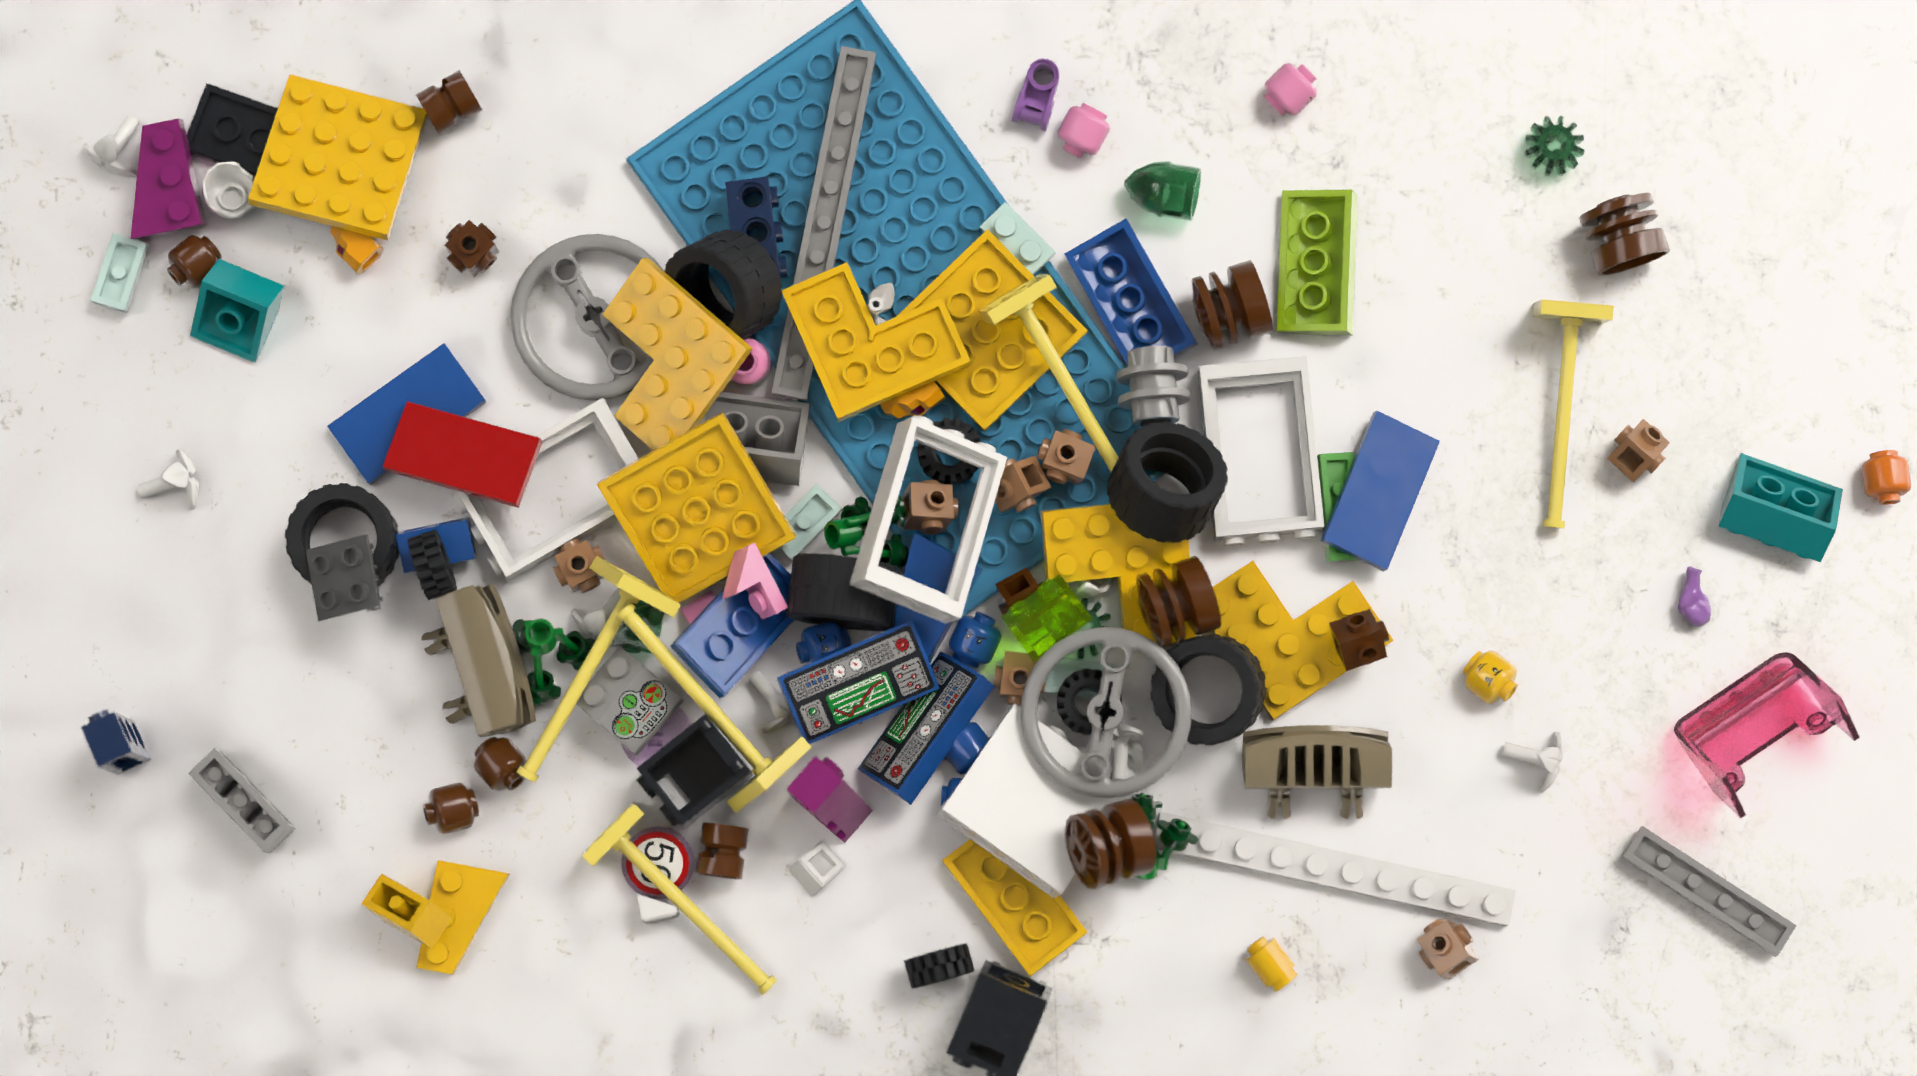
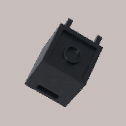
M706 714L636 768L641 774L636 779L651 799L658 795L664 804L659 809L671 825L675 827L680 823L685 829L753 776L751 770ZM667 774L671 775L690 799V802L680 810L658 784V781Z
M985 960L946 1053L953 1056V1062L963 1067L972 1068L975 1065L987 1070V1076H1017L1053 988L1047 986L1046 982L1041 980L1038 982L1004 968L994 960L993 962Z

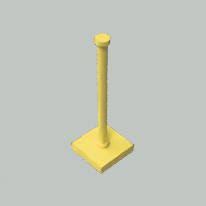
M1038 274L981 308L979 312L984 321L990 324H996L1011 314L1021 318L1110 472H1112L1119 457L1031 309L1034 307L1033 301L1057 287L1049 274Z
M1544 299L1533 303L1532 317L1561 320L1560 325L1564 326L1547 520L1543 519V527L1565 528V521H1562L1578 329L1583 327V322L1606 323L1612 321L1614 306Z
M597 555L589 568L620 588L618 594L621 597L525 765H520L516 771L533 782H536L538 779L537 771L623 623V620L619 622L615 616L631 602L638 605L640 600L672 617H675L681 606L652 585Z
M631 602L615 618L619 622L623 620L753 767L751 772L754 776L727 801V804L735 813L767 790L811 748L810 744L803 737H800L772 760L768 756L764 758L634 611L636 607Z
M632 802L582 853V856L594 866L610 848L615 852L619 850L759 987L757 991L761 995L766 993L777 979L773 975L768 976L629 840L631 835L627 831L644 815V812Z

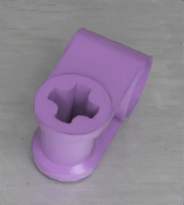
M1042 58L1030 65L1022 91H1020L1015 105L1012 122L1017 123L1021 120L1040 126L1042 131L1047 130L1059 85V70L1053 61ZM1045 69L1050 71L1054 77L1052 82L1048 85L1037 84L1033 76L1038 70Z

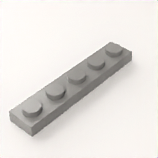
M1643 826L1639 828L1622 855L1623 859L1775 957L1779 955L1797 926Z

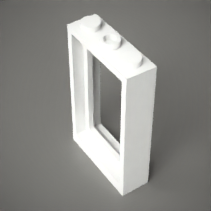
M1307 356L1199 366L1198 381L1204 437L1212 441L1213 445L1220 452L1221 443L1215 389L1293 382L1307 516L1229 523L1226 492L1224 491L1212 514L1214 541L1223 540V546H1235L1245 544L1244 538L1259 537L1260 543L1280 541V535L1295 534V539L1317 537L1316 532L1322 531L1324 528Z
M604 398L599 399L535 436L541 438L543 442L538 454L540 455L594 424L619 469L638 460L636 453ZM459 491L452 496L462 515L469 512L475 522L474 525L470 526V529L479 545L487 543L493 555L487 559L497 576L504 573L509 581L561 552L559 547L577 538L580 541L617 519L609 504L513 559L478 497Z
M912 416L897 423L850 585L946 624L961 619L1007 457L997 453L996 448L989 444L973 443L964 439L965 435L959 431L952 429L943 430L933 426V421L926 417ZM914 440L981 468L945 594L878 566Z

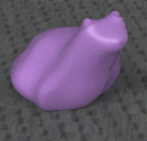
M1689 566L1686 570L1684 588L1679 598L1678 611L1690 624L1702 626L1710 621L1711 606L1708 597L1700 587L1702 570Z

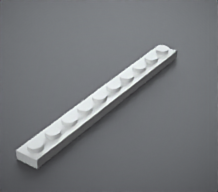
M1160 812L1159 820L1171 822L1174 818L1187 822L1191 826L1190 832L1198 837L1195 845L1188 843L1184 851L1173 850V853L1509 926L1516 890L1169 813ZM1157 827L1154 838L1155 845L1158 846V849L1164 850L1166 846L1159 839L1162 830Z

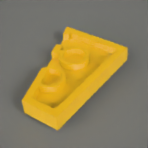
M437 861L430 901L448 914L452 920L432 949L421 943L416 968L454 975L481 923L493 906L494 900L502 886L506 883L510 875L509 873Z

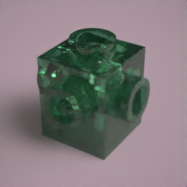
M642 600L639 601L638 605L634 603L636 614L660 639L665 613ZM623 621L613 639L612 645L621 646L629 653H640L641 651L651 653Z

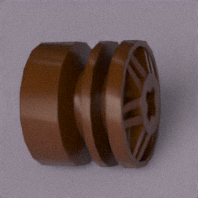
M1651 193L1618 196L1598 204L1595 208L1579 217L1583 227L1599 225L1585 233L1586 240H1604V244L1591 252L1599 276L1611 275L1639 267L1657 260L1670 252L1662 228H1645L1646 224L1658 217L1657 210L1641 211L1654 203Z
M1251 260L1229 266L1227 268L1228 284L1226 285L1222 284L1215 271L1210 272L1208 275L1210 290H1208L1201 276L1192 278V301L1195 314L1202 332L1206 335L1214 350L1224 346L1221 333L1223 330L1231 345L1236 344V326L1242 325L1250 339L1273 332V322L1267 298L1257 270Z
M1196 556L1172 564L1173 581H1170L1160 568L1153 571V580L1147 573L1137 575L1136 577L1138 603L1142 617L1161 648L1171 645V633L1176 641L1181 642L1185 640L1184 623L1186 622L1197 636L1221 627V615L1213 586L1202 562Z
M1125 799L1104 805L1101 811L1091 809L1085 813L1070 815L1067 819L1065 840L1069 859L1075 874L1088 889L1103 887L1105 884L1116 883L1120 877L1130 879L1150 873L1155 867L1156 847L1152 828L1146 814L1134 800Z

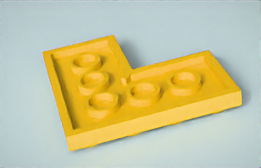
M642 258L602 314L654 360L614 415L615 418L653 451L693 429L700 423L753 349L649 258Z
M848 262L781 290L838 422L972 365L942 297L875 325Z
M1110 504L1040 511L1046 583L1056 584L1118 577L1122 628L1137 632L1157 644L1151 631L1147 628L1139 608L1136 577L1137 575L1147 573L1153 580V571L1160 568L1168 579L1173 581L1172 564L1190 558L1189 541L1163 543L1142 537L1141 534L1133 532L1123 521L1119 520ZM1184 623L1185 639L1196 637L1188 623ZM1171 633L1172 643H1178Z
M1251 561L1213 586L1221 615V627L1213 630V632L1223 637L1229 636L1236 639L1240 644L1246 645L1250 649L1249 651L1258 658L1260 667L1266 677L1265 687H1267V693L1263 703L1264 709L1272 720L1283 715L1347 672L1335 649L1329 625L1330 622L1368 609L1371 610L1376 621H1380L1354 581L1345 585L1294 620L1254 561ZM1389 633V641L1384 642L1385 646L1393 642V639Z
M971 839L942 860L1030 977L1088 933L1060 895L1053 899Z

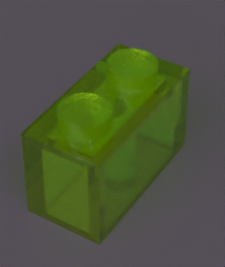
M1060 574L1053 579L1043 582L1036 592L1025 600L1013 604L1008 612L1001 617L1034 662L1041 658L1058 641L1075 633L1093 619Z

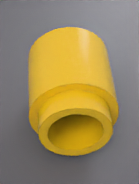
M1262 936L1246 949L1250 954L1245 959L1264 985L1266 987L1271 986L1274 992L1282 989L1298 975L1293 969L1295 964L1274 937L1267 941Z

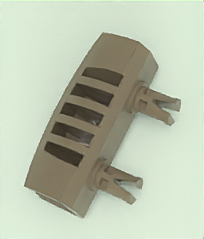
M494 583L484 588L471 585L435 598L444 627L424 633L421 641L437 639L435 643L424 649L431 656L451 647L465 692V696L443 704L442 709L458 707L456 712L445 719L450 724H454L472 716L479 737L509 733L535 722L534 703L523 660L508 615Z
M1335 725L1285 726L1243 732L1242 775L1244 789H1269L1267 816L1272 819L1276 818L1278 803H1282L1284 819L1291 816V789H1341L1340 816L1348 819L1351 803H1354L1356 817L1360 819L1363 817L1364 788H1392V747L1388 742V732L1371 728Z

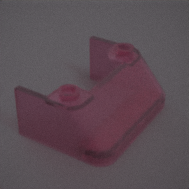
M1789 652L1773 655L1680 718L1674 726V733L1680 745L1706 783L1740 819L1746 816L1736 794L1746 781V776L1740 765L1798 727L1807 735H1820L1836 724L1853 741L1860 738L1842 697L1798 657Z

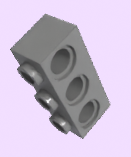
M214 748L188 773L264 852L271 853L296 829L222 751Z

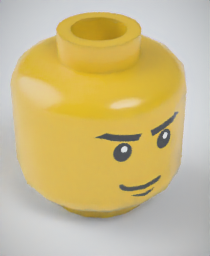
M1492 650L1485 653L1477 652L1463 670V674L1466 676L1465 687L1487 704H1494L1500 699L1506 702L1518 687V684L1514 682L1517 676V668Z

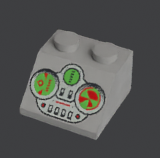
M619 646L588 682L576 704L637 756L684 700L625 649Z

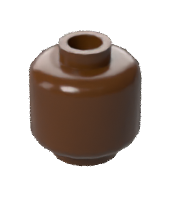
M191 235L168 253V260L171 266L167 268V272L179 286L185 283L189 287L198 288L201 286L204 277L222 256L209 238Z
M491 737L476 749L474 769L492 790H514L523 783L525 777L516 771L520 765H525L527 759L509 738L502 737L497 739V737Z
M454 783L432 789L429 792V803L423 804V812L427 824H434L438 832L442 834L470 828L473 825L474 817L479 816L478 803L473 789H467L462 783Z

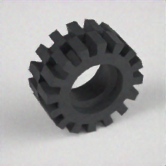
M943 418V421L933 422V426L943 430L952 429L959 431L965 435L964 439L973 443H981L978 433L973 430L969 423L965 424L961 419L950 420V418ZM918 442V461L920 467H922L926 476L931 477L932 480H937L947 485L955 483L959 485L966 479H971L973 474L979 469L962 460L955 465H945L938 460L936 449Z
M434 529L408 538L412 563L427 599L431 600L457 590L453 569L438 531Z
M1088 668L1076 671L1063 681L1058 691V713L1063 723L1076 733L1079 732L1089 736L1091 734L1093 725L1090 723L1088 716L1081 714L1077 710L1075 698L1085 688H1094L1099 691L1102 677L1101 670ZM1113 682L1110 683L1108 702L1105 703L1104 708L1098 713V715L1102 716V723H1104L1102 732L1104 731L1107 719L1116 715V711L1110 708L1111 702H1109Z
M967 943L904 960L911 989L935 984L975 971Z

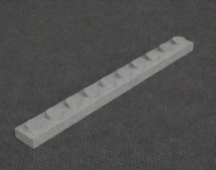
M841 46L793 285L834 268L877 57L876 52ZM788 308L771 394L807 401L814 365Z

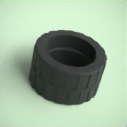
M731 229L714 232L678 250L666 263L664 272L741 339H745L764 329L774 320V316L778 314L780 301L782 300V283L777 272V266L765 247H762L752 236H747L744 232L732 231ZM709 265L718 270L729 283L735 301L734 314L724 308L716 299L709 283Z
M1161 421V423L1153 422L1146 424L1144 427H1139L1134 431L1133 435L1129 436L1109 476L1107 495L1109 496L1110 506L1114 509L1120 521H1123L1133 532L1141 534L1142 537L1163 543H1178L1183 540H1190L1205 528L1225 491L1228 482V469L1222 458L1223 455L1213 445L1212 441L1205 438L1197 430L1186 427V425ZM1145 471H1159L1174 477L1187 488L1190 494H1178L1161 488L1147 476Z
M348 483L328 484L320 489H314L309 492L303 500L296 504L295 510L289 516L288 527L285 529L286 551L291 558V564L295 570L312 585L306 550L310 549L312 530L318 520L329 511L340 507H350L366 514L375 527L377 543L372 555L373 565H377V569L374 571L375 575L379 576V580L376 581L379 587L389 574L391 575L400 554L396 539L398 525L395 518L390 514L389 509L374 494H370L362 487L357 485L351 486Z
M802 553L793 557L787 601L788 608L786 609V615L793 620L816 625L835 622L840 628L845 627V629L887 631L894 628L897 604L850 585L858 557L818 553ZM884 562L878 563L879 567L901 576V570L897 566Z
M1220 634L1200 635L1185 639L1166 651L1178 665L1180 671L1190 660L1204 655L1220 657L1234 667L1241 681L1242 696L1235 712L1226 720L1219 723L1206 724L1191 718V728L1187 739L1190 744L1215 745L1238 737L1256 722L1257 716L1263 710L1267 687H1265L1266 677L1260 667V662L1246 645L1240 644L1236 639L1229 636L1223 637ZM1156 665L1155 667L1157 668L1151 678L1152 689L1150 691L1151 700L1154 705L1153 710L1161 720L1164 728L1173 732L1176 714L1174 696L1167 678Z

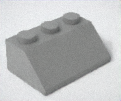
M721 392L698 425L724 412L765 482L799 486L810 403Z

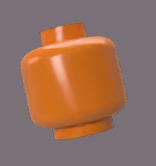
M1896 450L1871 453L1869 455L1870 459L1862 464L1865 494L1870 498L1878 499L1880 505L1899 503L1901 501L1900 496L1907 494L1911 490L1908 460L1898 455Z

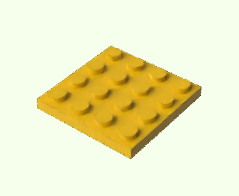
M289 74L248 197L249 205L388 241L428 116L425 109Z
M988 229L897 315H902L936 299L943 298L972 365L937 379L935 382L984 432L1050 370L1019 316L1015 317L1014 314H1011L996 324H990L984 321L979 312L981 308L1034 277ZM1050 292L1032 302L1034 307L1031 309L1060 358L1088 333V330Z
M724 412L717 414L597 483L598 488L659 589L677 603L727 577L735 551L755 543L763 557L796 538L795 531Z

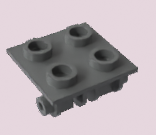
M368 534L306 550L318 621L362 610L375 611L381 609L380 602L383 601V598L379 595L376 582L379 580V576L375 575L374 570L377 569V565H373L374 561L371 550L374 546L373 543L369 542Z

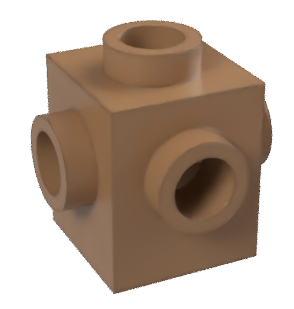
M1642 419L1634 429L1628 424L1614 439L1618 446L1607 459L1634 483L1645 470L1652 474L1666 459L1661 453L1670 442L1663 437L1658 428Z
M1063 429L1062 432L1055 430L1050 440L1047 438L1043 439L1037 458L1042 460L1040 466L1043 472L1046 473L1047 479L1059 484H1066V481L1079 486L1085 478L1096 446L1082 441V436L1074 431Z
M1036 455L1017 462L1015 458L1006 461L995 498L1001 513L1013 508L1016 509L1017 513L1025 511L1037 504L1034 499L1035 497L1051 488Z
M925 480L920 483L910 482L901 496L906 508V515L903 516V529L921 530L923 534L936 535L945 532L952 520L957 518L958 500L953 498L952 485L941 484L937 480Z
M577 538L559 547L561 553L554 556L558 565L553 567V570L562 587L569 584L574 593L578 590L581 593H585L601 584L600 579L603 577L589 568L596 555L605 560L598 545L591 547L587 540L580 543ZM583 558L585 566L581 570L573 569L572 562Z
M1005 650L1003 666H996L994 686L1000 688L999 697H1006V704H1016L1018 706L1022 704V695L1026 682L1024 684H1016L1013 678L1016 675H1023L1027 680L1041 655ZM1045 682L1040 693H1044Z
M1442 919L1436 920L1424 928V935L1416 939L1422 947L1419 955L1430 970L1435 968L1439 976L1450 980L1479 960L1470 946L1473 939L1462 923L1457 925L1447 919L1444 921Z

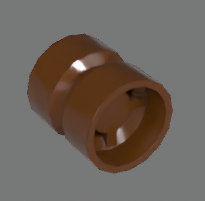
M460 70L442 79V87L438 88L432 85L416 94L439 135L456 126L457 118L461 117L467 120L482 111L480 104Z
M703 822L700 843L705 848L704 851L698 853L696 873L742 880L745 859L740 856V852L747 847L749 829Z

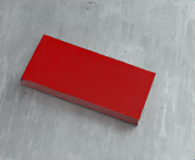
M407 401L382 467L385 471L519 508L543 442L539 437Z

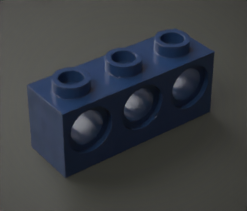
M768 176L725 182L731 230L741 231L748 235V232L754 227L764 228L767 231V237L758 243L769 252V256L777 266L780 278H787L786 257H778L777 243L784 242L781 221L774 222L772 209L779 207L777 186L770 187ZM750 192H757L762 195L763 200L759 206L752 208L743 203L744 197Z
M106 709L88 717L89 723L81 726L99 768L119 775L151 760L135 721L117 712L109 713V710Z

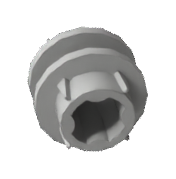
M1148 346L1128 351V367L1117 371L1116 381L1119 384L1130 386V392L1119 396V407L1132 410V420L1135 426L1144 427L1146 424L1153 422L1161 423V421L1178 422L1180 420L1179 405L1189 402L1191 398L1190 391L1177 388L1176 381L1187 377L1188 367L1174 362V351L1171 347Z

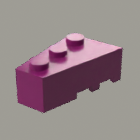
M177 118L142 126L130 239L205 225V216L183 119Z
M814 756L786 790L790 797L841 841L846 843L873 810L842 779L845 775L837 764L827 756L822 761Z

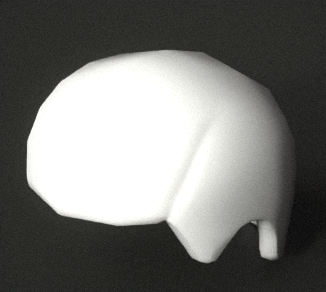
M218 162L207 170L202 180V196L205 204L213 213L224 219L242 218L253 209V206L248 203V197L254 178L237 162Z

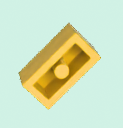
M382 873L361 903L385 923L431 949L452 920L448 914L433 902Z

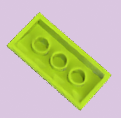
M1352 189L1282 190L1277 332L1353 336L1358 195Z

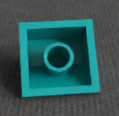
M218 259L201 282L190 336L256 363L278 315L284 285Z

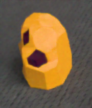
M331 227L330 233L336 241V253L358 275L366 271L384 251L382 246L372 236Z
M933 381L882 403L881 408L886 415H891L898 419L906 416H922L945 400V396Z

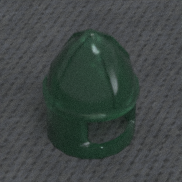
M1171 161L1152 162L1134 170L1124 180V186L1130 197L1146 211L1160 218L1165 216L1189 221L1193 220L1199 197L1201 168L1175 164Z

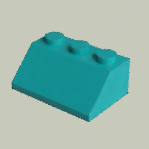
M1741 453L1722 504L1718 526L1734 534H1742L1759 540L1765 545L1776 546L1790 551L1801 558L1821 562L1837 529L1843 489Z

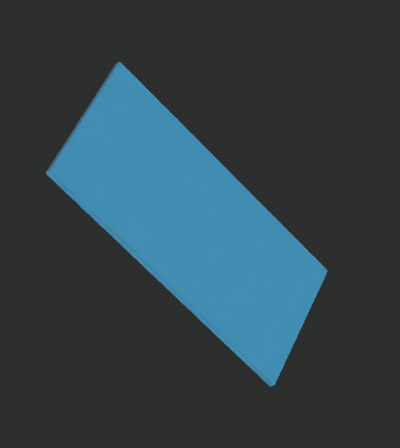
M853 0L627 157L626 161L687 246L714 232L731 229L725 182L768 176L770 187L777 186L779 207L772 208L774 222L781 221L784 242L777 243L778 257H786L788 272L787 278H781V290L791 287L794 283L841 46L876 52L877 57L834 267L848 262L866 305H868V296L873 289L882 284L892 283L895 293L893 305L889 311L879 313L878 317L888 321L895 318L983 234L980 226L1006 200L862 1ZM750 192L744 197L743 203L748 207H757L761 204L763 197L757 192ZM754 227L748 232L747 236H752L758 242H762L767 237V231L762 227ZM1048 261L1034 277L1038 274H1049L1057 286L1050 293L1088 330V333L1061 360L1119 457L1129 436L1133 435L1134 431L1139 428V426L1133 425L1132 410L1122 409L1118 405L1119 396L1130 392V386L1119 384L1116 381L1117 371L1126 368V366L1054 266ZM709 265L708 276L735 312L734 296L729 283L718 270ZM783 295L779 305L780 309L778 314L774 316V320L764 329L751 335L754 340L762 343L770 353L771 364L775 370L788 312V306ZM814 367L808 400L797 401L810 403V419L873 506L897 423L912 416L898 419L891 415H886L880 404L838 422ZM1051 370L1043 375L985 432L938 384L937 386L945 396V400L922 415L933 422L943 421V418H950V420L961 419L963 423H969L973 427V430L980 436L981 443L995 447L997 453L1006 456L1007 460L1015 458L1016 462L1035 455L1037 457L1043 439L1047 438L1050 440L1055 430L1062 432L1063 429L1074 431L1082 436V441L1094 445ZM915 440L899 491L900 497L910 482L920 483L925 480H932L931 477L926 476L922 467H920L918 461V442ZM1097 448L1094 450L1085 478L1079 486L1066 481V484H1059L1047 479L1051 488L1034 498L1037 503L1036 505L1020 513H1017L1015 508L1001 513L994 501L976 564L983 570L966 599L962 616H966L998 593L995 586L996 583L1026 567L1030 571L1044 561L1040 511L1110 504L1107 486L1111 472ZM936 450L938 460L945 465H955L961 461ZM981 468L973 474L971 479H966L962 484H951L953 486V498L958 500L957 518L952 520L945 532L936 535H926L921 530H905L903 527L899 528L894 523L889 525L892 534H900L903 545L907 546L909 550L915 533H921L957 554ZM1145 471L1153 482L1166 474L1159 471Z

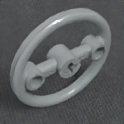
M586 234L567 238L550 246L539 254L526 268L517 284L512 299L510 313L511 330L515 346L523 362L533 375L546 386L561 394L577 399L599 400L604 398L605 400L631 392L654 360L649 356L644 362H640L634 352L624 345L613 324L602 315L609 305L604 299L594 297L582 277V271L575 259V255L583 251L600 250L624 256L637 265L642 258H649L661 269L662 267L644 249L628 240L611 235ZM565 264H571L576 267L575 275L568 280H562L557 276L559 268ZM545 272H549L555 282L565 289L576 307L575 317L580 329L586 335L595 337L607 357L608 366L614 375L613 381L588 384L567 379L548 367L536 353L527 329V309L532 291ZM579 293H582L592 310L597 314L601 313L599 315L600 323L610 341H607L597 324L592 320L588 321L590 319L589 311ZM620 354H627L632 358L630 367L625 370H617L613 367L614 359Z
M1090 628L1073 633L1058 641L1036 663L1026 681L1022 695V730L1027 746L1035 761L1047 775L1060 785L1091 797L1113 798L1127 796L1156 783L1179 759L1191 728L1192 707L1190 693L1178 665L1153 640L1123 628ZM1101 644L1103 647L1101 653L1103 671L1099 693L1089 702L1087 707V716L1093 725L1088 753L1081 762L1080 773L1074 774L1056 761L1042 740L1037 718L1038 699L1048 674L1057 663L1080 648ZM1112 649H1122L1126 654L1125 664L1120 668H1111L1106 662V656ZM1133 651H1139L1156 663L1171 686L1176 709L1175 725L1165 750L1151 766L1133 777L1112 781L1110 780L1112 764L1109 756L1114 729H1117L1125 718V708L1120 701L1124 674L1131 664ZM1113 682L1109 702H1111L1110 708L1116 711V715L1107 719V723L1104 725L1103 740L1100 743L1104 723H1102V716L1097 714V709L1104 708L1105 703L1108 702L1110 683ZM1094 756H1100L1106 762V770L1099 777H1092L1087 771V762Z

